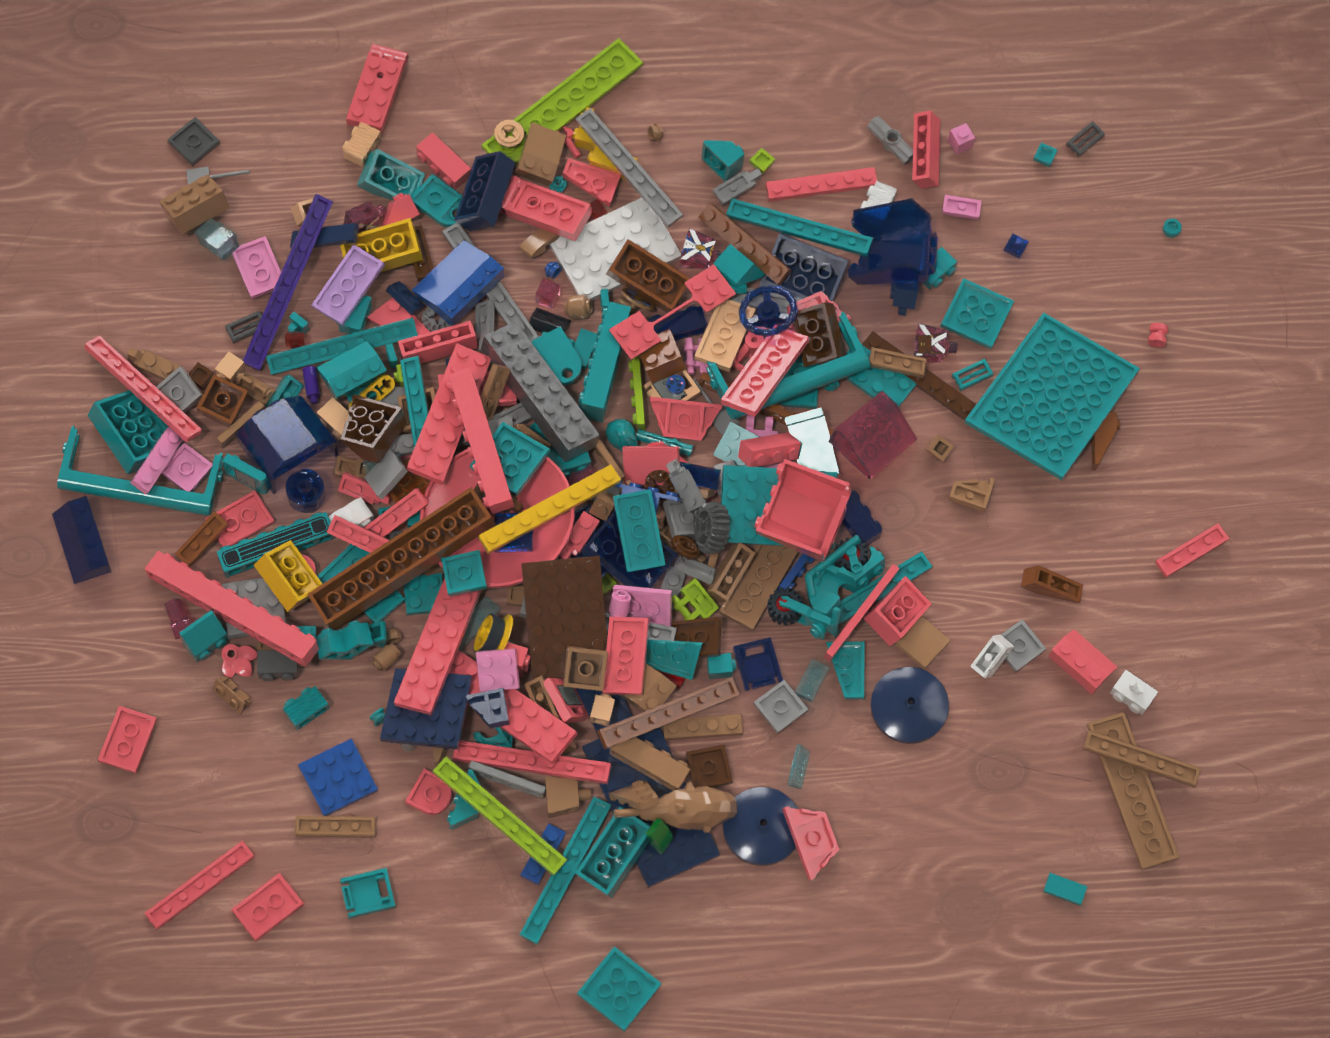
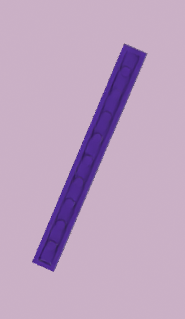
M318 194L314 195L242 360L246 366L257 371L260 370L333 203V201Z

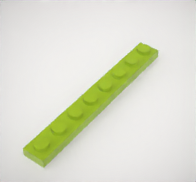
M445 757L433 770L432 773L551 875L554 876L567 861L565 857L450 759Z

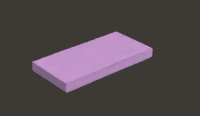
M353 244L312 303V308L344 326L385 264Z

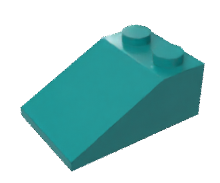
M376 149L369 153L357 187L373 195L393 201V197L399 193H403V195L409 194L412 197L420 188L425 173Z

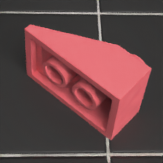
M905 576L863 619L891 646L908 632L930 607L931 602Z

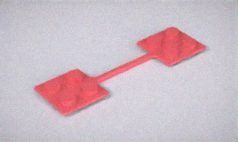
M715 265L686 281L684 285L691 292L692 298L654 322H648L642 313L638 311L609 329L631 360L661 342L660 337L654 331L656 324L693 301L698 302L707 313L736 295Z

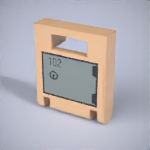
M686 370L674 374L680 376L683 374L691 386L687 390L684 389L681 394L674 395L667 390L666 381L669 377L653 384L649 381L642 387L644 391H647L648 397L691 401L701 395V391Z

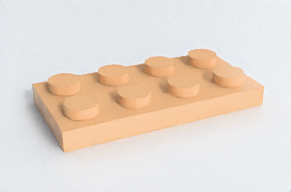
M729 299L716 306L695 353L694 360L705 364L708 361L711 363L715 362L719 369L730 372L755 314V308Z

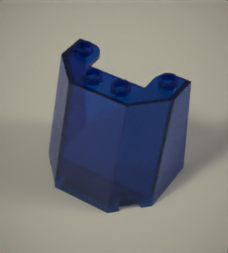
M912 198L853 210V218L851 220L853 228L861 235L872 237L873 242L867 257L860 255L858 264H850L848 277L857 285L924 282L928 280V276L936 272L938 244L937 234L932 232L931 229L932 218L930 213Z
M302 396L287 397L273 401L268 408L256 411L236 433L238 443L254 467L266 474L272 494L277 493L274 482L276 478L326 448L330 449L335 458L339 456L336 440Z

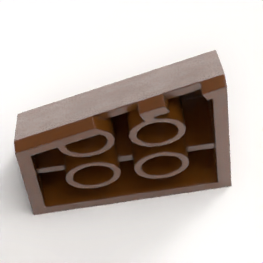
M353 394V403L349 407V417L345 422L341 441L360 458L379 463L407 423L402 407Z

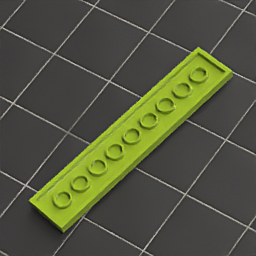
M618 38L513 120L518 122L524 130V137L521 143L515 147L506 148V146L500 145L495 140V135H493L481 145V148L487 154L501 151L517 165L532 122L556 132L562 130L563 127L585 112L587 107L590 108L641 68L643 62ZM513 131L510 133L505 132L506 138H508L509 136L513 137Z

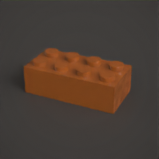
M629 239L624 243L606 273L607 276L666 313L673 310L686 289L684 283L691 279Z

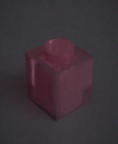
M543 278L536 291L535 302L553 310L560 295V284Z

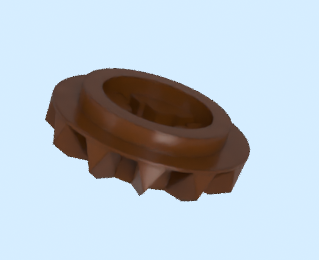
M654 470L645 479L644 488L648 490V487L655 488V481L658 483L665 481L662 485L663 490L658 488L659 493L666 495L667 491H674L675 487L670 480L669 473L664 470Z
M676 535L670 542L672 544L671 548L676 550V554L681 555V558L685 557L687 560H695L699 555L698 547L688 537Z

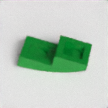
M656 818L645 833L651 840L650 844L661 855L673 840V835L669 828L658 818Z

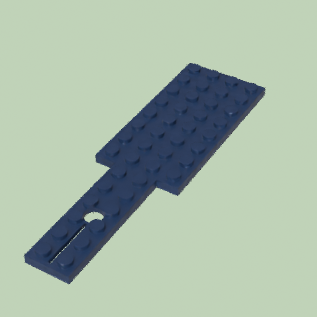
M575 688L590 719L595 696L603 694V692ZM607 694L615 699L609 726L632 717L624 698L620 695ZM591 723L599 738L597 731L607 726ZM660 728L637 736L643 742L646 740L652 743L654 748L660 752L661 750L668 752L671 758L674 759ZM600 738L582 746L587 760L611 763L608 784H598L607 803L611 805L613 816L614 810H617L619 807L623 809H631L632 807H629V803H619L618 799L616 801L610 800L609 792L631 786L633 782L647 781L658 798L672 792L667 787L611 756V747L604 749ZM684 782L681 789L685 788L686 782ZM635 816L648 826H651L654 822L651 820H644L640 816ZM666 824L673 835V840L662 855L659 854L649 842L636 861L647 888L719 857L720 853L710 832L705 833L703 830L697 829L687 830Z

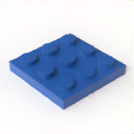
M352 738L298 764L323 816H329L378 791Z

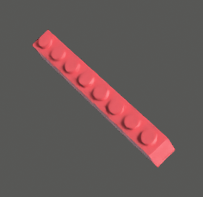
M467 368L449 374L451 382L447 384L450 393H454L456 397L452 399L455 409H459L461 413L457 415L461 426H465V431L462 432L465 442H469L471 446L467 448L470 458H474L476 462L472 464L475 474L480 475L481 478L478 481L481 492L485 491L486 497H483L486 509L490 508L492 514L513 508L515 506L472 370Z

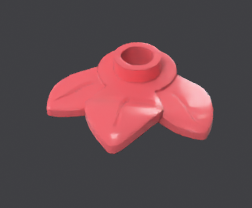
M234 644L226 645L221 652L222 659L224 660L221 667L223 674L229 678H232L235 673L244 677H250L252 675L250 661L257 658V652L247 645L241 647ZM229 650L235 652L234 657H228L227 653Z

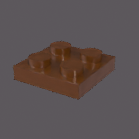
M725 744L686 752L694 788L703 786L714 788L733 784Z

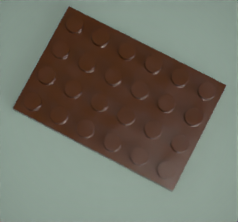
M600 556L521 563L532 680L541 675L546 679L563 678L567 646L606 650L607 648Z

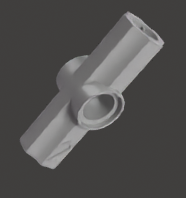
M879 116L873 118L867 125V129L883 143V148L886 151L892 152L904 165L909 164L913 160V149L901 138L899 131L892 129Z

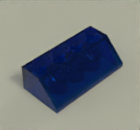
M87 495L66 502L52 513L74 584L111 573L112 571Z

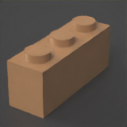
M741 542L731 546L715 573L711 585L709 584L706 592L712 599L718 603L729 600L753 559L754 551Z

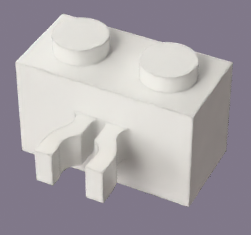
M1127 670L1124 671L1110 692L1116 701L1125 703L1132 712L1143 715L1158 693L1154 688Z

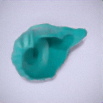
M615 419L607 424L605 435L609 444L622 452V447L637 446L636 432L629 421H626V419Z

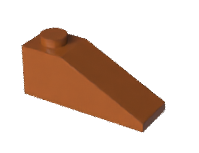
M1117 412L1109 413L1091 439L1092 470L1097 469L1116 430L1120 428V419H1117Z
M1036 565L1024 569L1021 587L1036 594L1080 603L1083 584Z

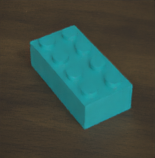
M613 816L575 874L612 898L650 842V839L645 834L650 826L635 816L618 818Z

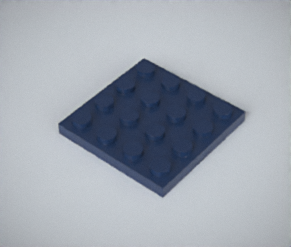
M395 668L380 735L381 742L458 750L468 705L466 695H470L473 681L472 676L449 673L432 715L394 705V700L407 669Z

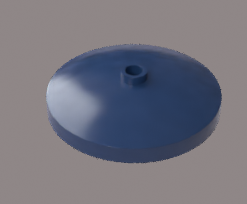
M902 667L888 672L878 681L871 696L870 708L873 720L883 734L900 743L916 744L929 740L941 730L948 715L949 701L945 688L934 675L920 668Z
M767 787L751 788L735 797L737 805L736 815L723 822V835L729 849L739 859L757 866L777 864L789 857L796 849V845L782 808L791 807L798 809L794 802L784 793ZM765 822L766 826H761L760 823Z

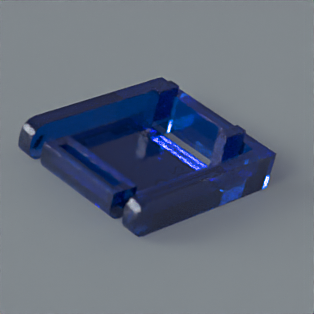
M771 637L733 646L734 656L745 691H749L748 684L750 683L752 689H757L775 684L774 677H777L779 683L783 681ZM762 646L763 652L746 656L745 650Z

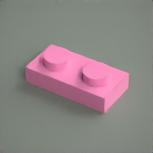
M945 195L942 214L978 220L981 200Z

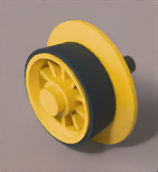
M490 613L478 629L474 641V652L503 650L507 642L521 646L509 640L513 626L512 615L507 614L501 619Z

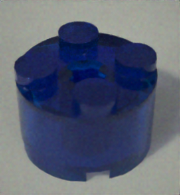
M301 469L288 477L285 488L289 505L298 512H316L325 500V487L320 475L311 469Z

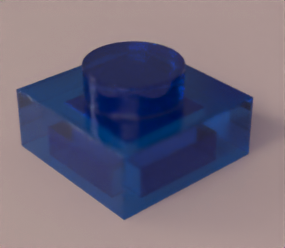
M1012 233L1003 251L1020 259L1029 241Z

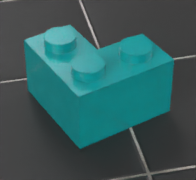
M352 621L348 623L347 627L340 630L324 629L321 631V634L315 637L319 648L318 655L320 660H351L373 645L368 623H359V621Z

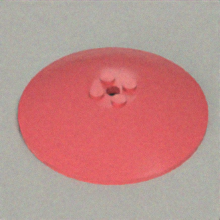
M468 449L452 458L442 485L430 481L424 494L429 504L421 509L420 520L472 487L474 490L480 480V475H476L469 467L474 458H470ZM546 457L516 497L518 498L517 501L523 504V511L570 486L560 468L549 457ZM487 508L494 522L499 516L504 517L506 521L517 515L512 510L509 513L498 512L492 514L490 508ZM575 508L489 554L477 537L449 556L480 550L487 588H502L523 583L521 563L556 560L567 545L573 529ZM441 560V561L438 562L437 564L443 569L442 560Z

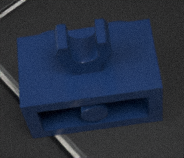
M896 276V281L891 283L890 299H893L892 306L899 307L898 315L905 316L907 308L915 309L918 295V279Z

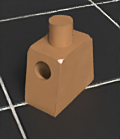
M545 777L548 818L579 811V801L591 800L590 788L578 789L577 780Z

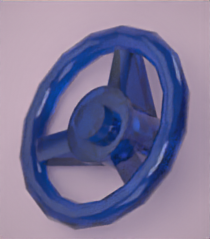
M768 285L758 287L749 292L742 300L738 313L740 322L746 330L755 335L767 337L778 335L787 330L795 321L798 307L796 299L789 291L782 287ZM771 293L780 294L787 299L790 305V314L779 311L778 304L771 300ZM763 294L764 302L758 305L757 315L747 319L746 309L753 298ZM755 326L765 327V328H769V329H761V328H757V327H755Z

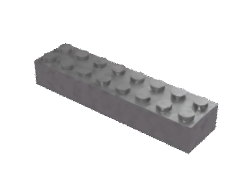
M516 321L485 335L481 346L482 351L490 357L492 364L511 369L506 381L507 385L562 460L566 462L595 448L600 436Z

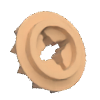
M502 121L495 128V140L500 145L506 146V148L515 147L521 143L524 137V130L516 121ZM513 131V137L509 136L508 138H506L505 132L510 133Z

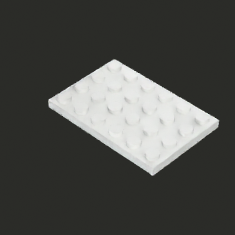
M643 198L586 223L576 241L560 236L555 242L549 244L577 295L584 294L591 301L600 297L601 289H608L609 293L623 286L607 276L606 273L627 239L667 264H671L682 257L662 220Z

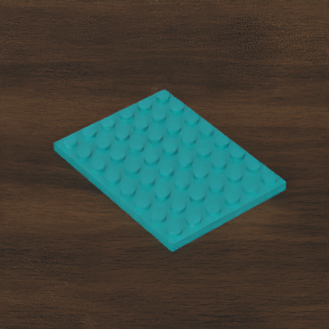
M1043 313L967 416L965 424L1062 481L1136 377L1140 368Z

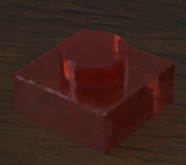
M597 199L589 203L592 208V214L588 219L589 222L607 214L600 200Z
M304 332L285 333L286 347L293 349L305 346Z

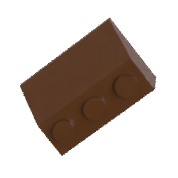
M824 302L791 313L796 333L809 337V343L801 352L804 367L824 364L846 355L834 303Z

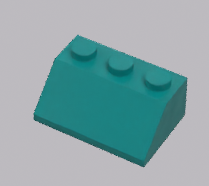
M367 341L317 367L335 400H339L376 380L379 376L386 374L387 371L380 357Z

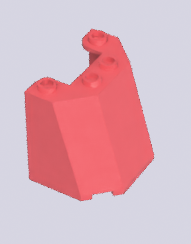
M784 459L783 464L779 463L776 470L779 481L777 486L773 485L770 493V496H772L771 501L766 503L763 510L764 514L761 517H757L754 527L758 535L824 562L828 551L832 548L846 513V505L852 492L850 483Z

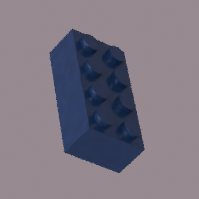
M501 151L475 157L454 219L455 222L468 231L489 228L495 225L499 210L503 204L505 192L508 189L510 177L513 174L515 162Z

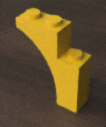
M580 126L579 129L575 128L572 137L575 139V146L590 151L587 161H590V165L621 174Z

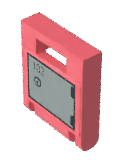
M547 678L544 680L543 684L563 722H584L589 718L575 688L564 687L563 678Z

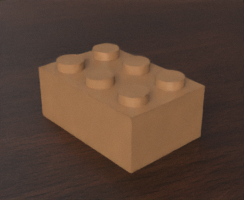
M208 174L160 200L167 219L181 235L230 208L223 190Z

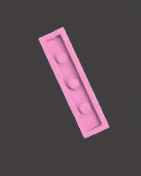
M167 427L130 483L146 495L183 439L170 427Z

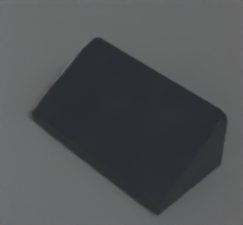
M536 308L530 317L529 323L535 331L540 333H548L561 326L566 334L571 320Z

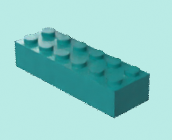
M609 302L608 307L603 308L602 322L599 324L597 331V341L593 345V355L589 360L588 374L585 375L583 392L580 393L578 402L579 408L589 420L603 423L622 353V347L610 333L609 329L630 317V306Z

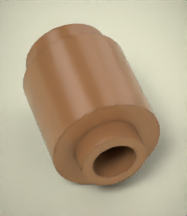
M393 643L386 644L372 656V664L378 671L381 669L386 671L399 659L398 657L401 655V652Z

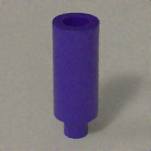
M307 366L302 369L306 397L310 399L311 404H317L320 390L316 367Z

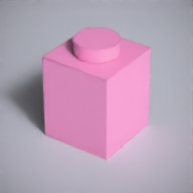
M967 123L950 130L948 142L956 155L971 149L975 140Z

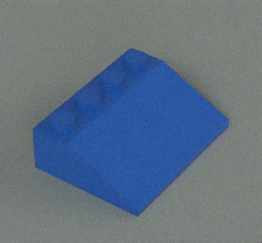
M463 240L412 289V292L450 326H453L504 278V268L491 256Z

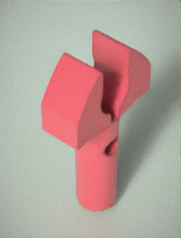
M563 127V131L567 135L564 144L567 145L575 158H579L581 153L572 141L574 132L568 127Z

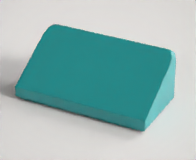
M290 374L285 375L265 406L281 416H285L304 385Z

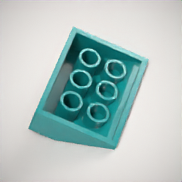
M130 390L94 402L87 415L127 474L137 472L168 427Z

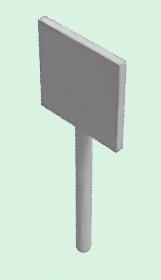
M209 167L186 170L188 185L202 176L209 175ZM250 170L236 171L209 176L212 179L221 177L248 174L250 173Z
M692 379L707 402L714 404L696 379ZM723 407L712 424L722 436L730 421L736 424H740L737 419L731 420L725 407Z

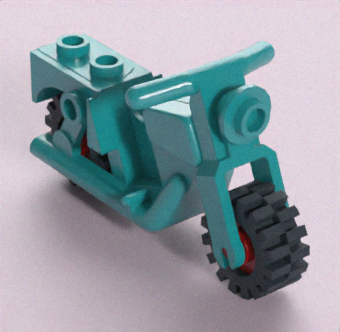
M857 535L850 540L849 537L845 538V542L840 540V545L836 544L834 552L827 556L824 562L821 561L805 574V591L810 607L802 604V598H800L799 593L796 594L795 590L790 592V588H786V591L780 588L779 593L775 590L774 595L771 594L769 596V617H772L774 623L777 620L778 625H781L782 622H784V626H787V622H790L792 625L795 621L804 626H810V633L815 639L823 640L826 632L831 633V635L837 638L841 633L838 630L841 612L838 588L842 587L854 593V591L856 592L858 589L865 587L871 579L879 576L884 571V555L871 546L870 559L868 561V548H866L865 543L862 544V540Z

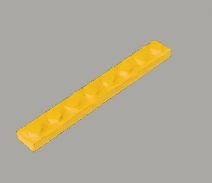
M610 464L480 534L478 539L489 554L619 484L621 479Z

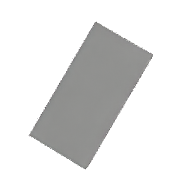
M681 555L676 565V570L710 585L716 572L715 568L696 560H687L685 557L681 558Z

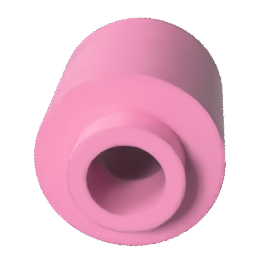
M618 590L612 593L609 607L610 617H626L628 615L631 596L626 591Z

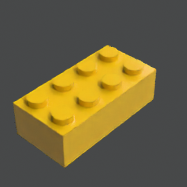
M411 218L358 233L357 242L340 244L343 258L354 244L385 264L381 272L423 260L416 230Z

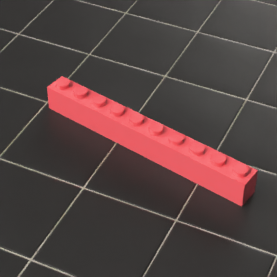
M158 551L144 568L150 579L208 612L212 610L216 617L233 625L305 668L319 650L314 636L310 634L305 635L295 625L290 626L281 617L270 615L265 608L254 606L249 599L245 597L243 599L240 598L232 589L228 588L226 590L216 580L211 581L207 579L202 572L191 570L186 563L177 562L168 553L163 554Z

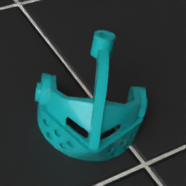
M495 727L498 734L491 738H484L478 731L472 733L477 743L507 748L512 747L513 736L501 730L500 727Z

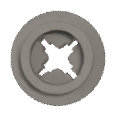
M429 306L423 312L422 323L430 332L450 327L442 318H439L437 324L435 319H432L435 317L436 312Z

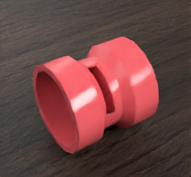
M1163 323L1150 324L1149 332L1151 334L1148 337V344L1153 347L1166 346L1167 338L1165 336L1168 333V326Z

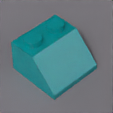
M705 140L703 142L701 159L726 182L742 171L744 151L732 141Z
M212 610L179 632L184 647L196 662L207 659L213 650L222 648L226 645L227 640H229L226 631Z

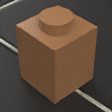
M934 435L924 451L936 460L944 461L954 445L940 435Z
M607 491L597 495L589 513L606 521L614 507L613 496L615 495Z

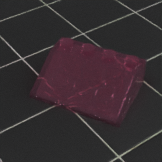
M881 391L836 427L828 442L870 480L917 440V437L897 404Z

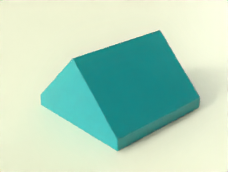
M731 244L713 263L719 272L736 287L762 278L765 275L764 272Z

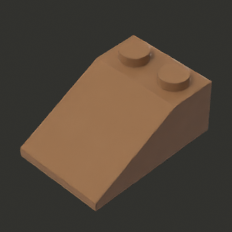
M532 122L514 174L549 186L553 182L566 135Z
M645 663L642 696H620L642 713L664 704L676 688V685Z

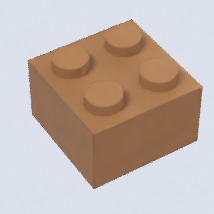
M567 646L563 686L603 691L608 652L606 650Z

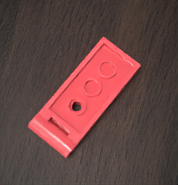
M372 44L346 117L347 125L358 127L360 122L381 131V134L383 133L408 60V53Z
M517 176L510 178L508 189L502 201L503 204L499 210V213L507 214L510 218L573 241L578 239L592 214V208L589 203L522 180Z

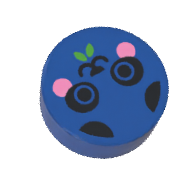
M680 375L670 376L666 381L667 390L674 395L681 394L685 389L683 377Z

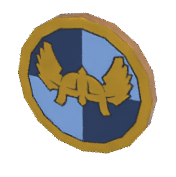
M622 288L621 293L626 299L620 296L617 303L630 306V316H632L637 306L647 311H653L654 305L630 289Z

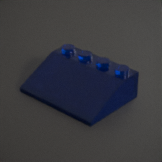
M615 510L582 549L588 556H600V566L624 586L651 588L678 556L675 551L661 541L665 566L627 573Z

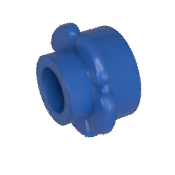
M557 261L547 264L545 267L546 277L554 279L559 275L562 267L558 265Z

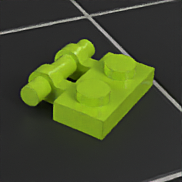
M693 578L679 590L684 597L679 599L676 594L672 596L673 607L683 615V620H693L697 616H700L701 619L708 618L719 609L696 578ZM687 602H689V604L694 609V611L691 613L684 606Z

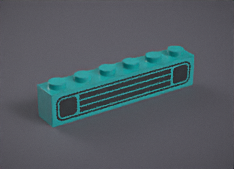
M317 512L305 520L298 519L291 525H282L275 528L272 532H262L250 540L243 539L236 545H227L217 551V556L225 577L228 578L255 568L254 564L265 553L290 540L300 552L335 539V536L327 533L331 523L327 512Z

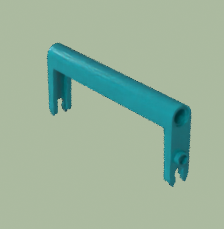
M841 312L838 324L851 353L782 379L761 409L870 368L868 356L857 337V330L854 326H851L844 312ZM708 361L706 370L710 377V385L713 390L717 391L721 399L729 388L716 363ZM724 405L731 420L748 415Z
M72 425L68 441L63 445L62 453L64 456L57 480L58 489L210 516L218 482H222L223 471H221L224 459L222 457L223 453L215 454L206 490L203 494L153 485L145 495L133 486L129 480L72 470L80 435L77 434L78 429H75V426Z

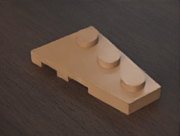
M636 781L631 786L609 792L610 800L616 801L618 799L619 803H629V807L638 810L660 805L658 796L647 781Z

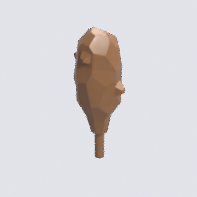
M688 782L684 789L674 790L659 798L660 805L644 810L635 808L614 810V818L640 816L644 820L655 821L658 818L665 824L677 828L697 829L709 833L712 827L733 818L737 813L735 798L729 793L708 786L694 788L692 783Z

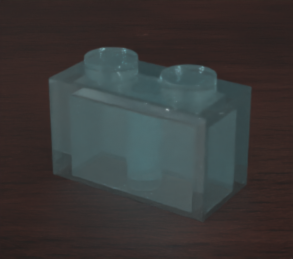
M212 218L194 232L199 243L223 261L239 247L236 234L232 230L228 231L220 221L216 222Z

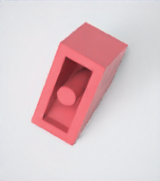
M399 193L393 197V201L388 204L382 226L408 218L412 219L419 215L409 194L403 195V193Z

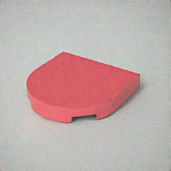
M424 768L408 795L405 804L424 814L436 815L448 808L452 800V791L436 775Z

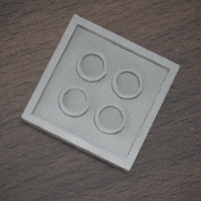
M263 578L222 584V587L226 590L228 588L232 589L240 598L243 599L245 597L249 599L254 606L265 608L270 615L274 617L277 615L286 623L283 605ZM226 622L228 639L250 636Z

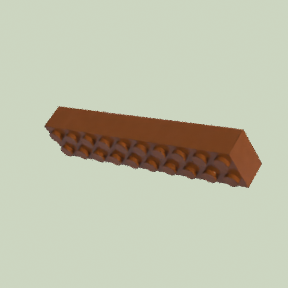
M471 487L307 595L325 624L332 628V630H336L440 562L441 558L451 555L480 534L495 526L496 523Z

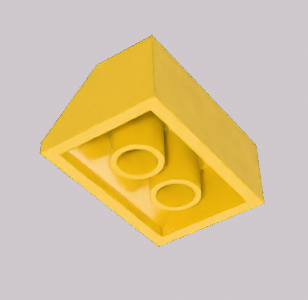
M291 540L265 553L254 564V567L287 612L309 599L307 594L322 585V582Z

